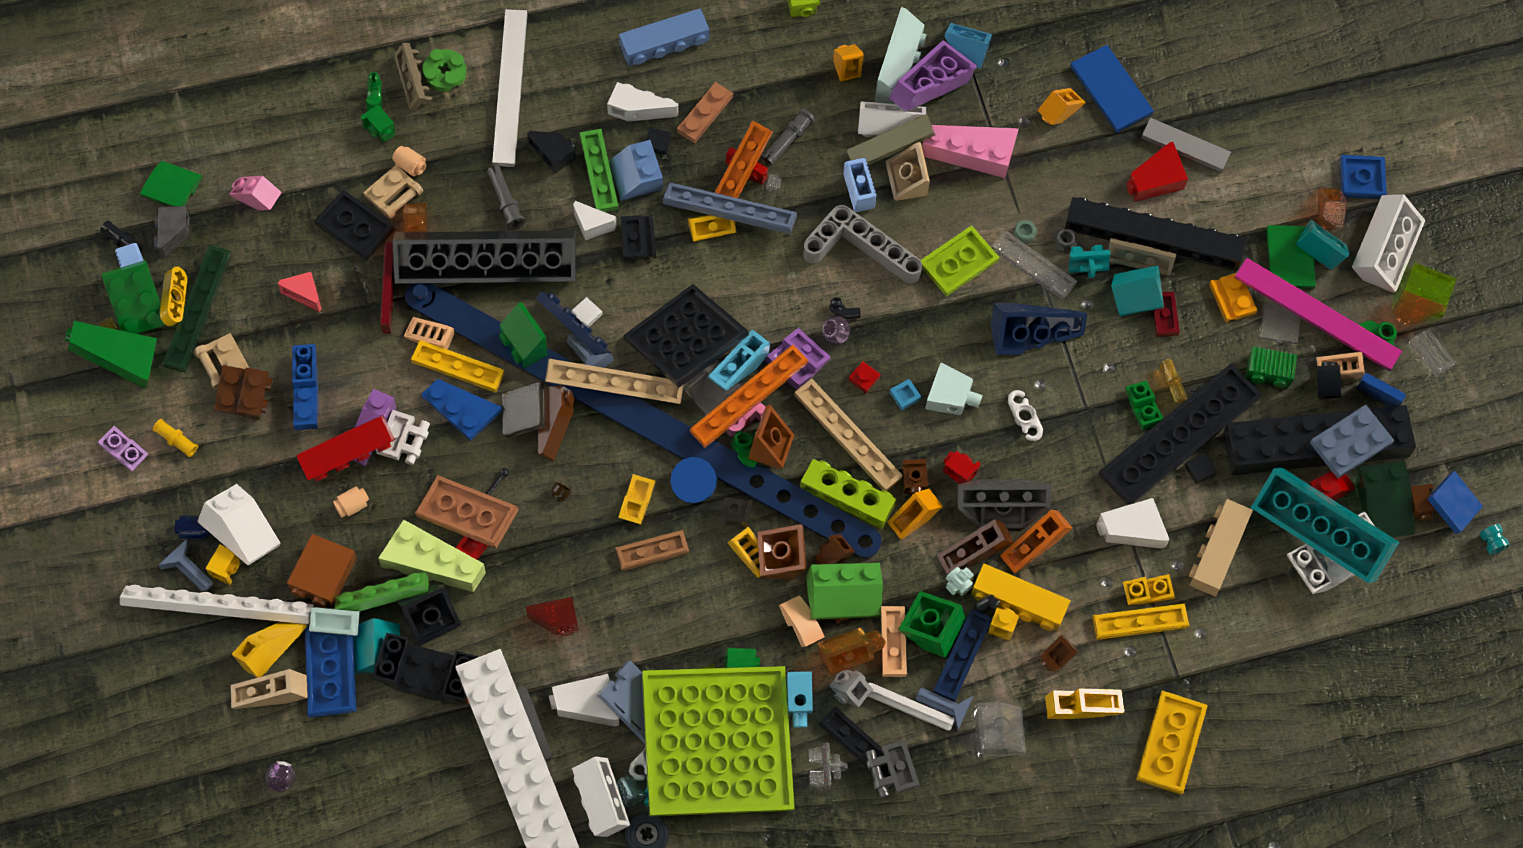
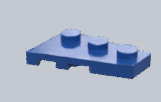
M437 379L421 394L425 401L469 441L477 436L503 411L501 406L440 379Z

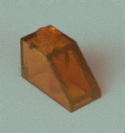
M1318 187V221L1320 225L1330 230H1334L1337 227L1343 228L1347 201L1341 189Z
M427 202L405 204L403 213L404 232H429Z
M1402 290L1392 315L1397 316L1395 321L1408 325L1409 322L1417 323L1445 311L1447 306Z

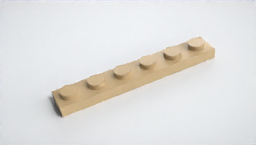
M548 359L545 382L681 404L683 385L678 388L667 378Z
M810 379L795 391L794 396L882 490L888 491L902 480L903 475L813 379Z

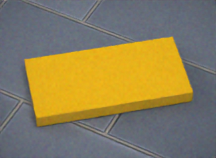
M1161 691L1137 774V781L1180 795L1184 793L1208 705Z

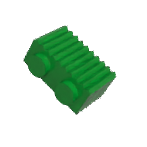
M1253 346L1248 356L1245 378L1251 379L1252 382L1257 384L1268 382L1273 383L1278 388L1290 387L1294 381L1297 355Z

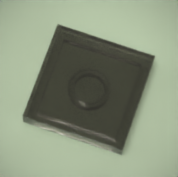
M537 382L502 393L503 436L509 438L544 427V384Z

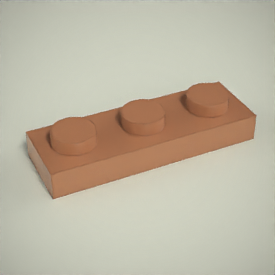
M715 82L678 126L677 133L695 144L733 98V93Z

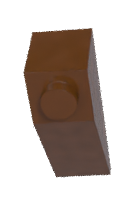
M561 384L537 390L538 454L549 461L555 460L573 414V392Z
M994 519L937 554V557L948 575L956 567L962 570L1000 552L1013 544L1014 541L1004 522Z

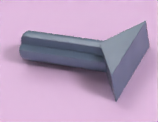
M570 334L566 340L567 344L585 365L604 368L614 360L610 353L595 355L574 334Z
M186 539L159 564L161 570L173 567L179 568L201 591L205 592L211 588L213 582L187 557L189 542Z
M920 688L916 696L918 702L954 717L957 733L973 698L972 696L958 704L924 688Z

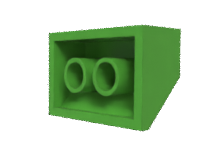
M880 563L821 564L810 566L806 574L811 619L881 616L883 581Z

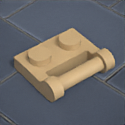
M395 165L363 193L378 210L391 220L401 207L415 195L419 196L423 192V188ZM406 187L409 188V190H407L402 196H400V197H399L395 202H393L390 206L386 205V204L389 203L393 198H395L400 192H402Z
M231 333L194 349L195 356L200 358L211 379L210 384L215 390L218 389L220 376L209 354L214 352L221 366L249 368Z

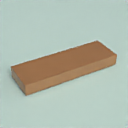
M683 530L615 548L621 571L689 554Z

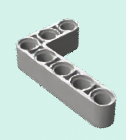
M845 205L836 206L804 242V259L812 264L820 262L840 238L844 237L904 282L909 284L916 283L921 276L922 262L918 257ZM838 217H843V218H845L846 220H844V221H839V220H837L836 218H838ZM854 230H861L863 233L858 234ZM828 232V233H831L832 235H831V236H825V235H823V233ZM877 242L880 246H873L872 243ZM816 248L818 251L812 252L809 249ZM895 255L898 259H891L889 256ZM907 268H913L916 271L910 272L907 270Z

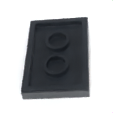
M344 190L339 193L314 221L316 226L366 261L395 230L394 225Z

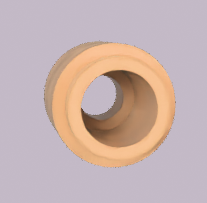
M400 146L393 154L392 160L395 162V165L410 175L416 176L424 172L426 159L409 147Z
M355 486L337 496V500L333 501V504L340 517L343 518L346 515L349 517L367 507L366 502L369 498L363 488L358 489Z

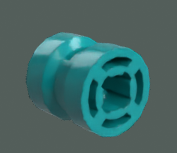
M1500 524L1487 527L1479 533L1482 541H1485L1487 544L1486 549L1489 555L1499 553L1510 546L1508 539L1502 535L1503 529Z

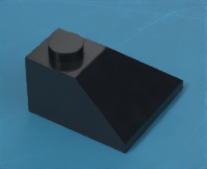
M443 584L429 585L427 593L397 601L419 646L461 625Z

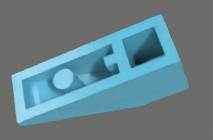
M751 330L749 336L743 339L708 378L727 391L758 368L769 354L770 342L754 330Z

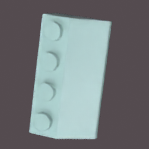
M903 7L900 9L878 77L875 101L879 103L895 104L889 97L898 80L910 71L914 64L919 62L921 52H918L919 46H924L927 34L923 33L924 24Z

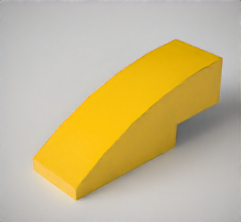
M1077 689L1076 691H1052L1045 696L1048 719L1094 718L1124 713L1121 690Z

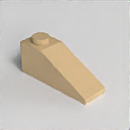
M291 669L231 685V708L233 709L287 704L308 698L307 676Z

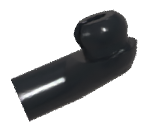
M834 297L830 300L829 309L839 319L861 318L860 307L846 308L839 297Z
M988 594L976 601L973 609L980 613H983L987 607L991 610H996L1000 600L995 598V595Z

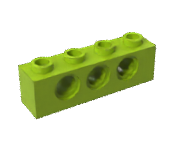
M812 460L800 483L801 489L883 530L895 507L896 499L893 498L891 493L885 490L879 491L873 488L867 481H858L852 478L848 472L831 468L830 464L822 460ZM829 479L833 481L834 484L828 486L825 485L822 481ZM846 489H850L855 494L848 496L845 495L843 491ZM867 499H871L875 502V504L872 506H868L864 503V501Z

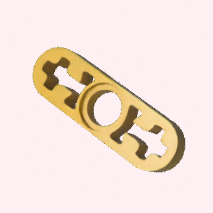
M174 267L164 275L160 318L167 326H173L183 319L187 276L180 267ZM171 292L174 294L176 301L173 299Z

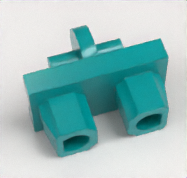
M1094 245L1091 247V251L1084 252L1080 246L1072 247L1069 256V273L1088 272V277L1094 278L1095 271L1109 270L1110 250H1105L1103 245Z

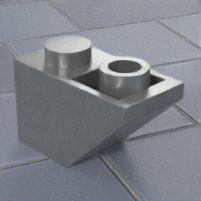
M186 206L158 208V216H155L154 220L155 228L158 229V236H154V247L159 250L161 257H167L189 237V214Z

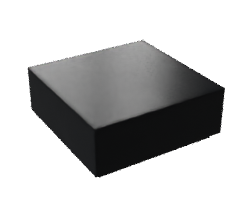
M650 128L646 141L651 140L655 153L666 155L671 132Z
M1206 453L1184 464L1195 484L1217 473Z

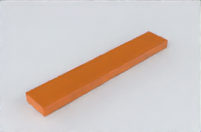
M794 344L791 345L690 428V433L706 448L808 364V359Z

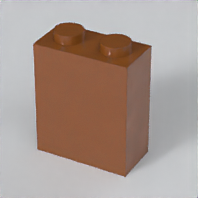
M311 534L287 582L291 594L301 599H304V597L312 599V602L320 607L327 605L333 608L336 596H339L357 560L355 551Z

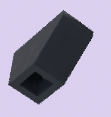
M1322 362L1321 366H1317L1318 399L1342 398L1340 365H1335V362Z

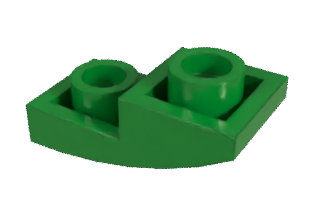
M1147 380L1125 386L1130 405L1142 431L1153 428L1164 419L1155 403V395Z

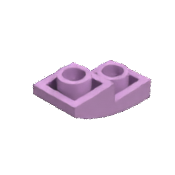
M115 426L98 441V444L132 472L149 455Z

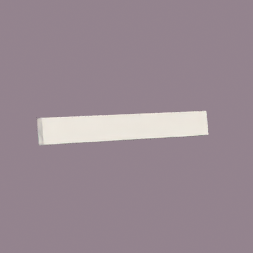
M505 9L493 166L515 167L527 10Z

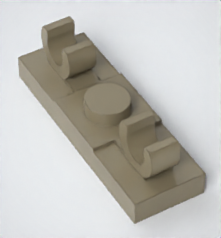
M402 43L395 52L394 58L409 110H417L421 104H429L432 97L425 96L430 89L421 84V73L418 70L421 60L414 59L419 51L411 50L410 43Z
M1115 238L1110 239L1108 250L1111 253L1109 262L1138 269L1158 265L1160 274L1171 275L1176 254L1127 241L1124 242Z

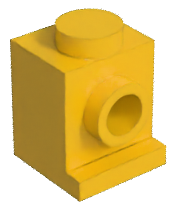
M220 544L208 563L206 570L209 576L230 586L232 583L230 576L237 572L240 559L231 550Z
M997 608L988 633L1010 641L1019 615H1016L1014 611L1008 608Z

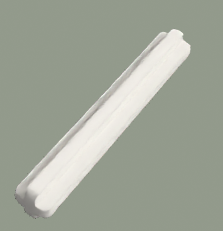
M868 683L873 690L867 697L947 731L951 730L954 724L953 717L878 685Z

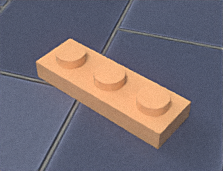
M881 606L882 677H906L907 675L906 636L899 631V627L905 618V606Z

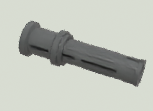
M801 108L796 118L787 123L784 133L761 156L764 163L772 166L796 138L802 137L804 130L810 124L815 123L814 116L808 110Z
M494 166L496 170L494 173L491 167L487 170V174L500 201L499 210L505 216L507 221L505 225L509 230L518 229L525 224V218L520 215L518 210L519 204L512 198L501 168Z

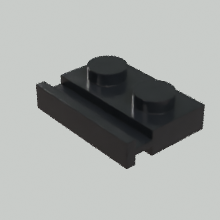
M650 214V216H621L624 260L646 259V257L656 258L653 214Z

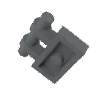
M905 740L882 746L883 756L876 757L874 750L865 753L868 760L866 762L868 770H871L874 778V789L878 790L881 799L889 796L887 787L891 785L894 786L896 794L919 787L920 784ZM887 765L889 777L883 778L881 766Z

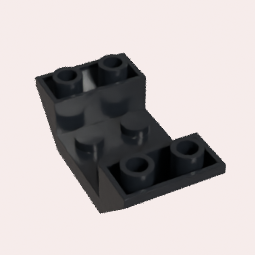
M386 632L372 678L399 692L441 703H465L467 696L455 666L476 659L479 656L455 651L454 655L410 644V638Z

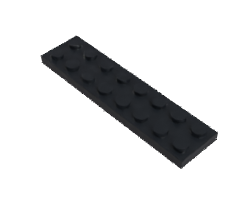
M1231 363L1101 469L1098 475L1127 505L1134 504L1223 431L1227 423L1235 421L1258 402L1263 395Z

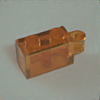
M860 627L818 642L817 647L823 666L832 675L874 660L873 652L883 649L886 641L879 631L873 630L864 633Z

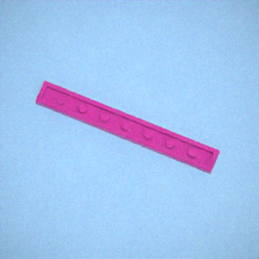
M1246 258L1234 277L1356 352H1362L1363 356L1388 371L1392 369L1402 353L1400 349Z

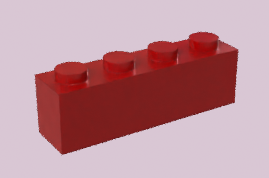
M381 415L300 452L296 457L307 479L314 478L317 482L327 477V472L334 468L337 472L349 467V461L357 459L360 462L369 458V452L377 449L378 452H382L392 447L390 443L395 438L384 415Z

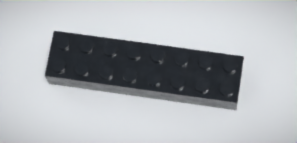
M576 230L395 232L393 237L395 283L576 281Z
M1407 405L1370 409L1394 439V442L1365 462L1410 457L1416 448ZM1357 410L1227 423L1223 431V438L1230 474L1273 471L1274 468L1288 470L1328 466L1310 444V441Z

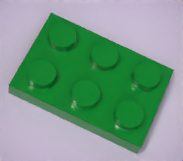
M146 260L101 273L121 331L137 334L165 325L160 318L161 302Z

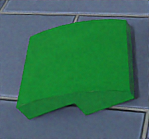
M161 160L147 179L140 195L143 198L168 207L185 206L190 195L194 196L203 176Z

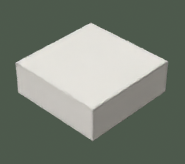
M587 297L572 310L577 315L575 319L580 323H586L589 327L603 315L602 311Z

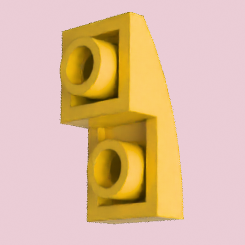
M1169 574L1150 579L1142 577L1123 582L1128 605L1175 599Z

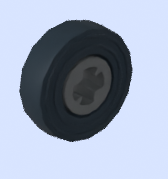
M649 813L634 817L629 822L630 826L625 831L628 848L666 847L669 839L668 828L661 818L649 816ZM646 830H650L653 838L651 840L647 838V841L642 840L643 835L641 832L644 831L646 833Z

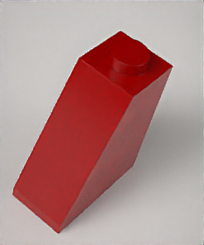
M1169 142L1131 173L1127 182V190L1130 195H1133L1135 202L1185 189L1188 177L1174 142Z

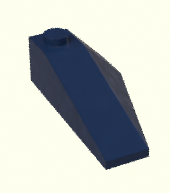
M994 303L991 327L995 353L997 355H1019L1025 353V350L1035 347L1039 349L1045 347V344L1055 341L1062 342L1082 336L1085 332L1087 313L1017 303Z

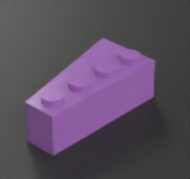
M943 40L898 80L889 99L903 110H911L967 84L977 65Z

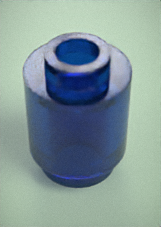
M180 515L179 520H175V534H179L180 539H203L204 537H209L210 532L197 522L199 516Z

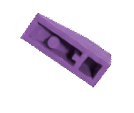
M373 389L362 408L355 427L381 415H384L386 422H388L392 410H396L394 397ZM369 458L362 460L360 462H358L357 459H354L352 461H355L365 466Z

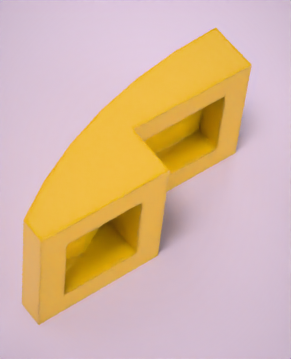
M633 474L618 518L641 524L656 481Z

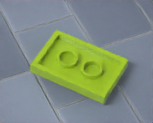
M971 225L921 259L922 269L947 297L996 264L1000 257Z

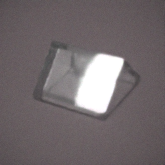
M715 360L683 385V390L706 415L742 387L737 383L725 391L708 378L720 364L718 360Z

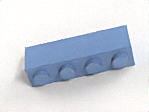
M700 8L619 34V44L628 66L640 65L646 60L661 58L668 53L680 52L687 47L704 44L706 41H709L710 29Z

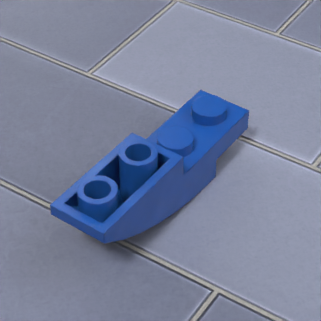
M316 345L292 346L294 430L318 429L319 391Z

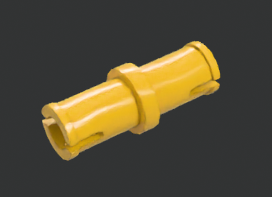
M159 419L153 426L152 430L166 439L168 445L171 447L175 446L188 457H191L198 449V445L186 438L181 430L174 429L163 419Z

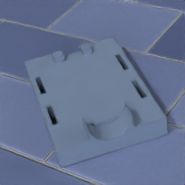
M628 660L615 674L618 679L615 682L609 681L597 696L645 744L642 672L631 660Z

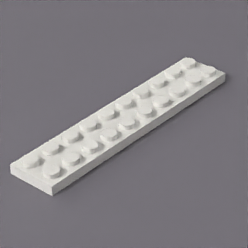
M501 649L455 666L526 848H579Z

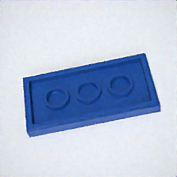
M1108 45L1071 63V69L1116 133L1153 115L1154 110Z
M306 624L307 716L313 718L357 712L354 635L309 631L310 624Z

